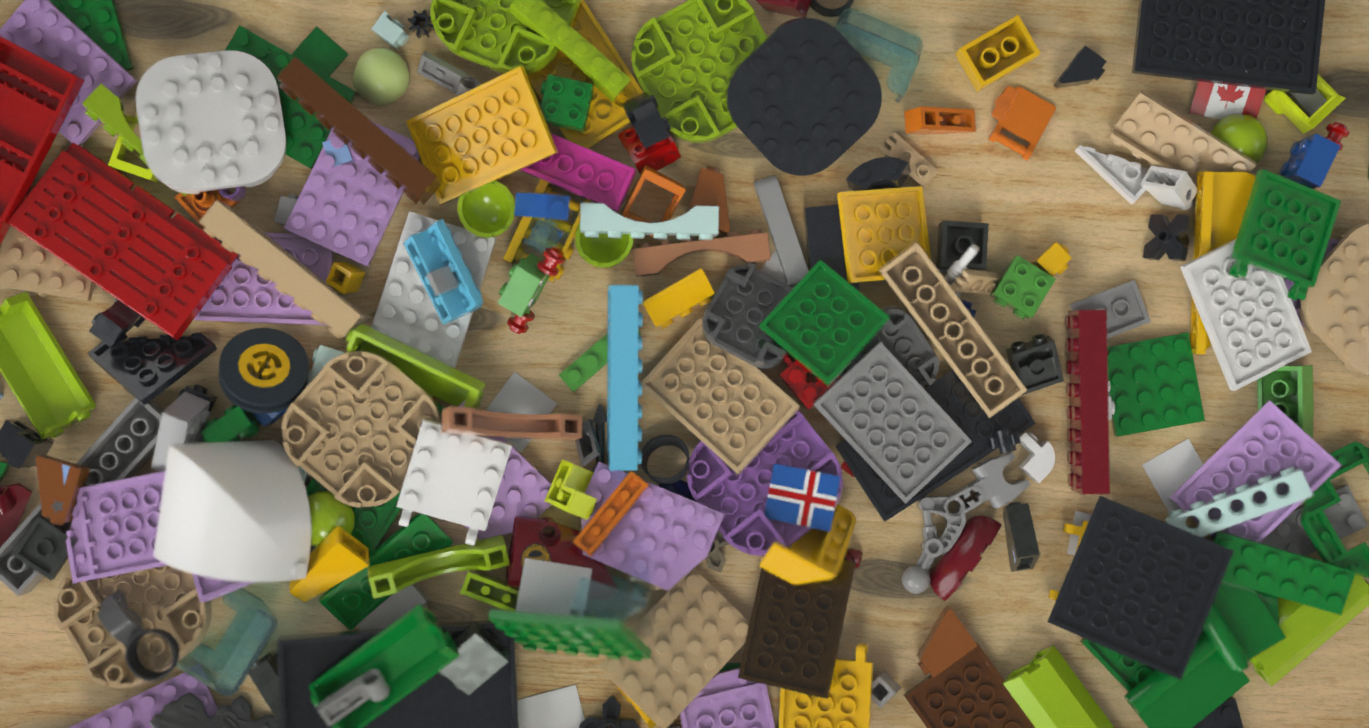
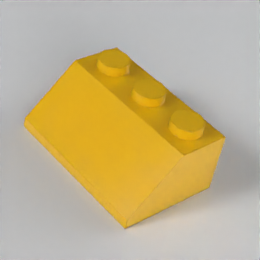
M701 268L643 301L642 304L655 327L661 326L662 329H665L674 323L672 319L680 315L681 318H684L691 314L694 306L700 304L703 307L712 301L711 297L715 293Z

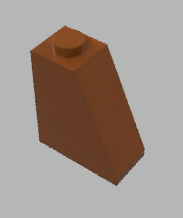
M707 166L706 169L701 168L688 212L695 206H719L718 232L727 234L730 231L723 174L719 173V169Z
M946 606L942 610L917 654V657L920 659V662L917 664L925 675L930 673L933 678L978 646L950 607Z

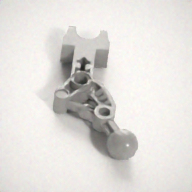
M1012 452L987 459L973 467L972 471L977 480L948 496L922 497L917 501V507L923 513L924 527H922L924 540L921 544L922 553L916 565L908 567L902 575V584L908 592L919 594L929 587L930 574L928 570L934 558L948 552L957 541L966 523V512L987 500L990 501L994 509L1002 507L1014 500L1031 485L1028 479L1019 480L1011 484L1004 480L1003 469L1015 458ZM970 491L976 492L974 500L966 499L971 495ZM955 500L957 503V509L956 511L950 513L948 510V504L949 502ZM931 513L940 514L947 521L946 527L939 538L936 525H933Z

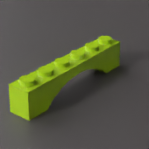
M514 0L511 3L510 13L526 27L546 38L566 54L585 73L595 87L612 102L627 87L631 79L542 0Z
M100 84L82 102L86 108L84 113L94 122L100 120L104 124L102 128L113 137L118 135L123 139L121 144L131 152L135 149L141 154L139 159L148 165L144 157L142 141L131 130L122 102L104 85Z
M498 535L477 540L474 546L464 543L367 568L373 598L395 594L416 582L437 575L465 570L488 571L509 566L510 564L503 536Z

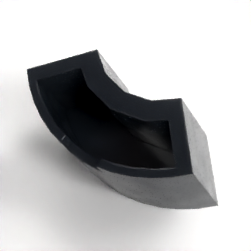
M644 92L621 103L644 148L670 137L668 132L671 130L670 124L666 117L661 118L657 110L659 106L654 95L649 96L647 92Z
M880 157L858 166L849 174L846 181L849 188L853 191L901 188L911 173L909 162L894 157Z
M115 299L114 304L110 308L98 313L93 318V325L89 332L109 347H113L128 338L126 333L133 326L138 328L146 319L118 299Z

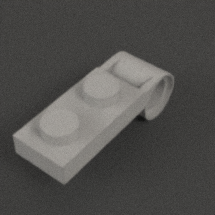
M427 51L422 54L417 73L456 93L455 97L480 86L477 79Z
M370 670L317 705L316 709L330 727L371 698L373 701L384 699L389 694L390 688L379 670Z

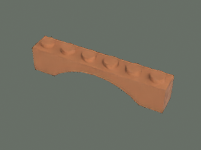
M762 229L748 231L749 235L740 236L739 232L727 233L724 238L713 236V240L695 241V238L692 237L688 240H682V243L673 244V240L660 241L658 246H651L650 243L637 244V248L633 249L636 277L659 275L675 260L697 252L714 251L726 253L747 264L748 262H767L771 259L768 233H762Z
M449 406L442 410L441 433L574 441L582 438V415L511 414Z

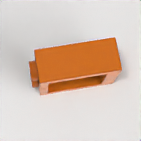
M645 165L620 215L637 222L653 223L629 211L645 179L674 193L660 222L669 221L686 187L684 184Z

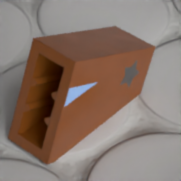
M48 455L37 456L36 467L42 516L50 518L51 523L58 525L71 522L74 517L72 515L74 507L77 505L79 489L85 487L90 468Z

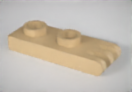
M893 131L890 136L896 142L893 143L890 139L886 138L884 143L889 149L880 145L878 147L879 151L886 157L899 158L909 162L911 173L908 177L918 186L924 187L938 170Z
M964 269L961 272L963 276L959 275L955 279L956 282H953L950 287L955 292L987 295L996 288V284L1001 278L996 272Z

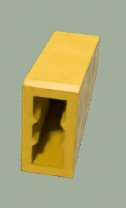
M340 526L336 527L309 554L306 578L290 580L289 592L306 603L368 567L369 548Z

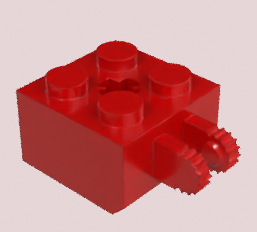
M787 353L783 361L788 367L779 374L782 381L807 410L814 406L813 403L840 378L838 376L829 386L817 376L814 378L816 379L814 383H807L805 380L807 376L805 375L807 372L810 374L812 372L798 360L792 362Z

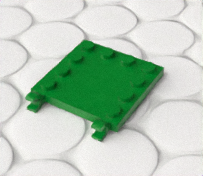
M1258 170L1231 255L1232 258L1237 260L1231 266L1229 275L1239 278V276L1246 277L1250 264L1295 282L1290 288L1287 297L1293 300H1304L1307 295V288L1315 287L1341 200L1267 170Z

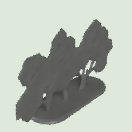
M191 692L180 696L178 700L164 705L162 713L154 715L153 719L149 722L153 728H281V717L276 719L275 716L265 715L252 721L250 718L252 707L242 695L234 699L231 705L225 704L218 707L214 716H207L202 701Z

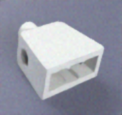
M1157 166L1149 168L1140 184L1160 203L1178 207L1182 210H1187L1192 206V200L1197 193V187L1186 171Z

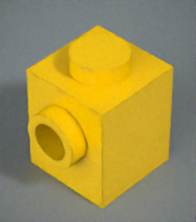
M1055 242L1048 246L1032 264L1053 277L1056 273L1062 274L1069 267L1068 262L1072 257L1069 255L1070 252L1066 246Z
M334 262L325 283L335 288L341 294L346 295L358 292L366 272L349 262Z

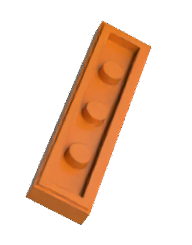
M631 470L573 542L592 557L648 488L649 484Z

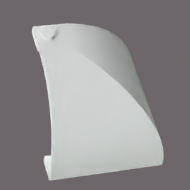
M275 440L169 445L154 557L175 568L223 580L277 582L306 578L311 546V518L308 497L297 466Z

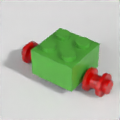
M556 247L546 248L543 252L546 257L545 260L531 253L525 259L522 257L518 264H514L508 274L511 277L509 282H505L499 291L501 298L498 304L515 313V317H509L507 320L509 329L512 332L521 334L528 331L527 321H533L535 318V314L530 308L536 303L549 277L558 275L559 269L557 265L563 264L566 260L560 249Z

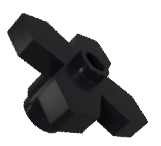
M1151 214L1148 228L1156 237L1145 244L1143 258L1160 260L1166 253L1170 260L1186 261L1189 245L1187 233L1192 230L1194 218L1189 215H1176L1170 222L1165 215Z
M611 695L602 704L603 718L589 715L579 725L580 728H607V725H611L614 728H641L634 718L619 719L622 704L614 695Z

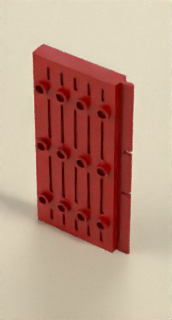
M0 36V245L11 226L7 223L27 195L85 81Z
M72 143L66 152L63 150L7 223L165 333L179 340L232 269L231 265L238 257V254L227 250L221 245L220 241L208 235L181 214L177 213L172 219L171 216L175 210L138 185L132 191L131 188L134 186V182L80 145Z

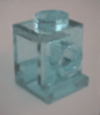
M546 218L544 221L538 219L529 238H524L523 243L534 251L543 254L546 248L557 246L563 232L556 228L557 224L554 221Z

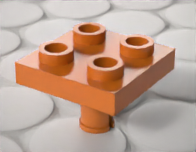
M219 189L200 191V194H192L191 196L189 194L184 196L179 192L174 197L202 229L205 226L199 221L216 200L232 208L240 202L223 197Z

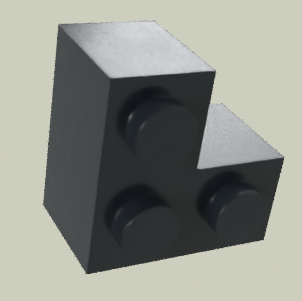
M6 420L0 429L1 456L8 460L7 463L17 469L36 466L37 456L47 455L54 442L47 438L42 440L36 431L17 420Z

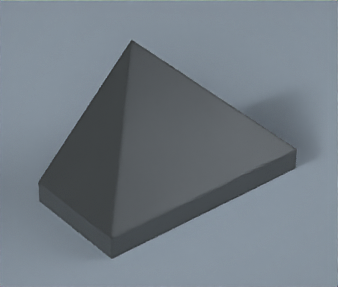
M588 419L582 424V438L575 440L580 463L583 466L600 455L593 421Z

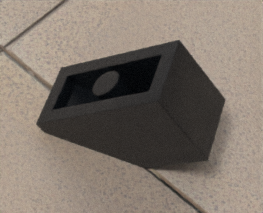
M1085 45L1079 50L1053 86L1055 88L1088 84L1093 79L1097 81L1104 73L1105 69L1102 67L1107 61Z

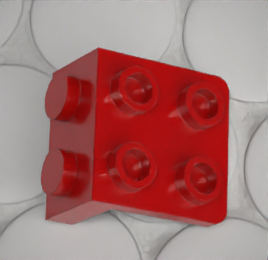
M633 126L618 135L639 174H641L645 165L659 171L681 158L671 136L650 147L644 148Z

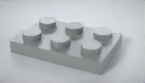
M1135 280L1069 304L1072 311L1107 309V338L1151 322Z

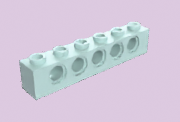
M1289 467L1281 470V475L1272 478L1271 475L1258 479V484L1249 487L1247 483L1236 487V492L1227 495L1226 492L1214 495L1212 496L1213 500L1204 503L1203 500L1190 505L1191 509L1183 512L1181 508L1168 513L1169 517H1166L1165 520L1170 525L1203 537L1312 497L1313 495L1302 470L1299 468L1295 470L1294 467ZM1285 482L1288 485V491L1282 495L1277 494V484ZM1256 491L1265 492L1266 498L1263 502L1256 503L1253 501V494ZM1235 499H1240L1243 502V507L1239 511H1233L1230 508V503ZM1213 507L1219 508L1221 511L1220 517L1210 519L1208 517L1209 509ZM1196 516L1199 519L1198 525L1188 527L1185 524L1187 517Z

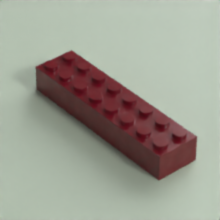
M1107 309L1068 311V315L1065 316V328L1068 329L1065 349L1067 352L1069 351V361H1066V373L1069 374L1066 394L1067 397H1070V406H1067L1066 409L1067 419H1070V428L1067 429V440L1071 446V451L1067 453L1068 464H1071V473L1068 474V485L1072 491L1082 495L1110 494Z

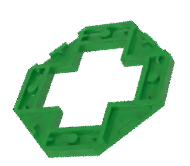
M1354 441L1329 454L1341 466L1312 493V497L1307 498L1303 506L1300 523L1324 562L1352 569L1356 574L1369 578V546L1367 543H1360L1346 551L1323 511L1342 501L1330 480L1360 464L1364 465L1369 474V448L1365 447L1364 444Z

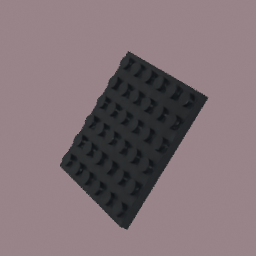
M1099 496L1047 622L1182 680L1234 551L1103 496Z

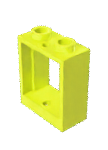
M135 113L134 117L126 114L128 124L133 131L135 125H139L138 114ZM118 136L108 166L159 183V180L150 168L145 169L123 161L127 148L121 144L123 139Z

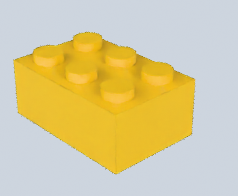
M1016 15L959 48L955 56L978 93L1032 62L1041 53L1019 15Z

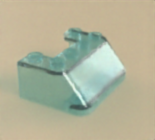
M852 8L844 10L840 14L835 28L858 53L892 67L886 84L890 91L898 94L895 102L900 103L917 68L923 50L922 40L914 34Z
M613 575L610 576L617 588L581 577L569 614L574 615V617L621 620L624 622L646 608L651 590L646 586Z
M244 588L223 595L225 605L236 611L237 615L217 648L213 650L209 646L200 643L192 652L179 660L175 666L224 696H231L240 690L249 675L247 672L253 668L254 662L258 660L277 628V619L264 601Z

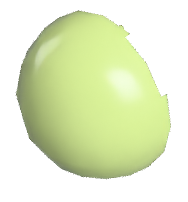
M374 48L360 56L354 72V88L363 100L372 105L384 106L395 102L404 95L409 86L410 73L406 62L398 53L390 49Z

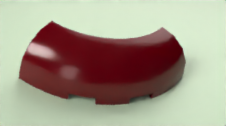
M973 516L967 520L955 544L929 572L930 585L943 601H946L961 586V581L968 572H972L983 558L981 555L987 546H991L999 532L1001 523L986 516Z

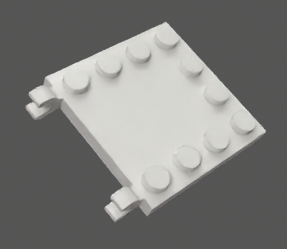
M423 419L397 503V507L403 508L398 525L408 527L412 511L468 526L469 529L465 543L474 546L478 530H486L512 444L486 436L441 433V423Z

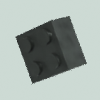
M944 220L940 222L936 268L949 269L956 260H960L971 245H976L979 251L967 264L966 269L980 271L986 269L989 223Z

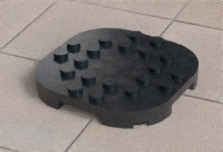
M795 18L784 22L774 29V32L735 67L726 87L727 109L736 126L773 166L785 173L797 176L816 174L832 165L872 127L879 115L882 103L880 82L873 69L835 27L815 18Z

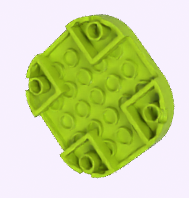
M432 0L430 10L431 21L442 43L454 54L505 74L522 66L528 75L548 65L559 51V48L534 30L526 27L510 13L511 3L514 0ZM542 0L569 25H571L581 0Z
M688 0L656 19L653 17L639 30L631 53L633 71L643 92H647L649 96L654 95L659 106L657 110L661 118L666 117L670 124L671 130L668 132L681 140L691 143L710 142L738 128L730 117L726 105L727 83L735 67L768 37L756 18L755 11L746 0Z

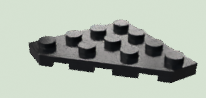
M200 332L192 333L191 336L180 337L179 340L174 339L170 335H160V338L148 339L147 336L129 337L127 341H122L113 347H109L104 342H101L89 351L88 355L145 406L215 352L217 348L211 340Z

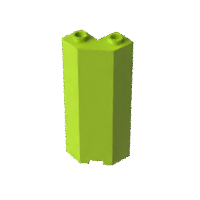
M27 291L6 298L0 306V372L41 439L43 440L50 436L54 439L62 435L65 429L76 422H82L91 417V412L95 409L96 404Z
M360 324L356 329L352 328L346 339L349 341L347 352L370 351L382 355L427 393L455 407H458L465 400L463 407L478 409L484 396L483 390L486 383L367 325Z
M1355 574L1341 615L1278 597V626L1286 638L1251 658L1250 662L1254 671L1271 687L1369 606V583L1360 575Z
M1054 645L1038 651L1029 664L1011 671L1003 682L1006 689L1035 728H1115Z

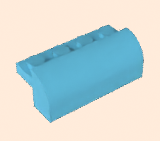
M440 220L427 230L410 236L403 244L442 324L445 325L482 307L481 304L484 302L480 290L476 288L472 280L471 271L466 267L462 259L460 249L455 245L451 237L449 227L445 225L444 220ZM449 265L459 286L456 289L436 296L426 275Z

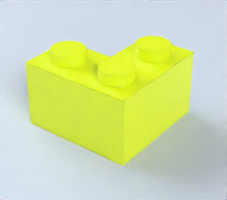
M562 459L544 501L588 520L594 511L597 500L585 494L594 472Z

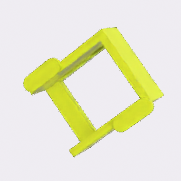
M1318 74L1317 90L1327 101L1310 117L1283 91L1271 90L1264 97V102L1277 115L1284 114L1305 134L1314 129L1346 98L1338 95Z

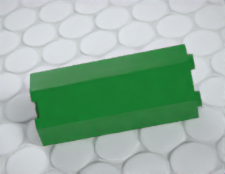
M418 604L309 685L312 694L310 697L311 701L317 706L370 670H379L388 684L390 692L384 699L380 701L368 699L332 724V728H363L460 656L450 634L447 631L443 633L441 628L437 626L436 622L438 619L433 612Z

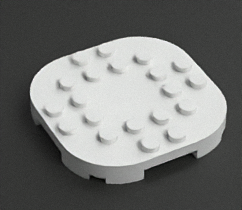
M217 51L172 56L155 63L142 76L136 91V108L143 153L152 173L170 189L186 194H200V191L240 186L249 188L270 179L279 166L282 165L287 143L278 86L269 68L256 57L239 51Z

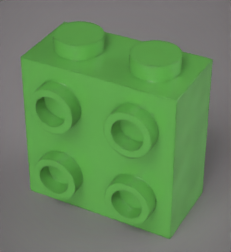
M1017 255L1012 257L1001 275V279L996 284V288L989 296L994 298L993 302L1003 308L1005 306L1013 310L1012 314L1022 320L1033 318L1056 279Z

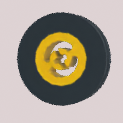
M255 328L244 331L233 337L221 352L219 359L220 386L226 397L233 404L244 410L254 413H274L284 410L298 398L307 386L309 373L307 354L295 338L280 330ZM260 372H262V380L259 379Z

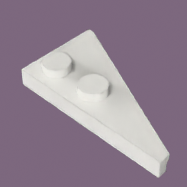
M1080 145L1074 150L1130 204L1135 203L1146 191L1140 184L1149 169L1141 167V164L1129 162L1112 154L1105 155L1096 152L1094 148L1088 146L1082 147Z

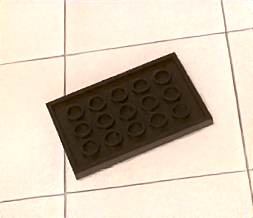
M843 560L840 570L834 578L802 584H792L761 568L738 678L828 699L856 562Z

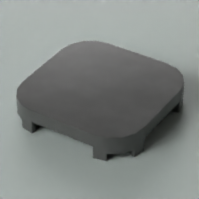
M748 262V265L731 267L726 273L707 310L705 309L701 323L702 332L710 343L752 366L761 369L772 368L784 359L787 351L761 330L759 325L793 288L756 269L757 265Z
M885 306L881 310L890 317V320L839 374L842 377L878 342H881L922 387L926 384L931 385L936 380L935 377L938 373L940 362L910 315L904 309L897 306Z

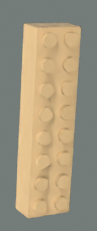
M216 200L199 221L205 226L203 230L208 235L223 241L221 245L230 252L234 251L238 255L240 254L239 259L249 267L253 266L259 269L258 275L267 281L270 280L276 283L275 288L282 294L294 297L293 302L298 307L311 311V317L320 324L329 325V331L336 337L346 339L352 328L356 329L360 324L365 325L370 319L368 315L333 287L326 284L323 279L231 206Z
M916 241L879 268V271L989 418L1027 391Z

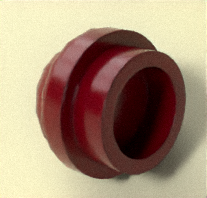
M847 548L843 560L856 562L855 569L860 566L863 553L860 550Z

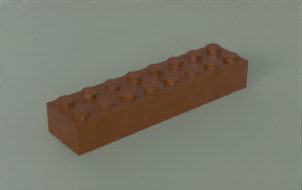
M294 57L277 76L278 80L282 83L279 87L284 90L285 94L294 101L298 98L297 102L311 116L315 113V117L329 131L333 128L332 132L345 145L350 142V147L363 160L367 157L371 166L381 175L385 172V177L397 189L403 187V192L415 204L419 201L424 205L441 186L438 178L299 59Z

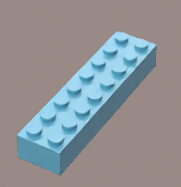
M608 285L607 465L609 470H638V464L642 463V452L638 448V441H642V428L638 425V419H642V405L638 403V396H642V382L638 380V373H642V359L638 358V350H642V336L638 335V327H642V313L638 312V304H642L643 293L642 290H638V285Z

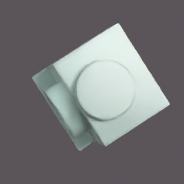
M385 11L372 27L373 32L397 50L400 46H404L410 37L403 30L405 26L396 19L392 20L391 16Z

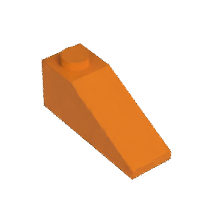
M920 106L904 111L905 134L927 135L976 132L975 110Z

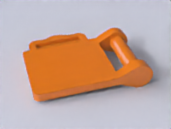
M1008 86L995 99V107L991 114L998 122L988 140L993 143L995 141L1019 153L1022 155V159L1028 161L1055 112L1056 106L1018 86L1014 89ZM1004 128L1029 142V145L1025 147L1001 134V129Z

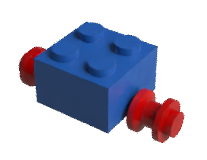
M1334 122L1326 127V130L1329 132L1327 137L1314 134L1296 141L1289 151L1291 156L1288 162L1286 161L1280 169L1281 176L1311 189L1321 187L1337 152L1343 148V144L1340 143L1341 139L1349 136L1350 132L1347 130V126Z

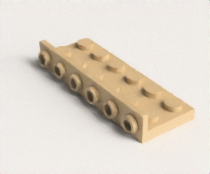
M1142 90L1139 91L1110 132L1113 143L1120 147H1127L1135 157L1146 159L1150 162L1151 166L1186 171L1195 186L1197 172L1250 173L1256 166L1254 160Z

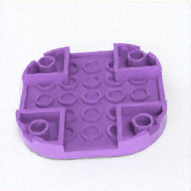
M799 411L788 420L739 475L702 441L695 447L689 459L687 481L692 496L699 504L724 514L719 531L729 544L749 555L764 556L774 541L789 548L813 529L768 519L764 515L774 464L840 476L835 508L840 501L843 491V474L837 458Z

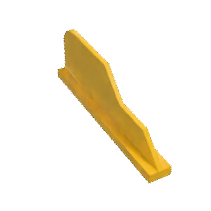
M1197 172L1193 260L1237 239L1256 176L1246 172ZM1191 296L1190 343L1192 353L1206 354V350L1212 344Z

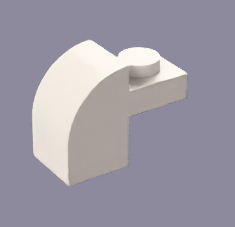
M1022 432L1019 434L1020 444L1030 455L1018 467L1034 482L1040 483L1054 466V449L1048 441H1042L1038 445L1039 440L1031 432Z

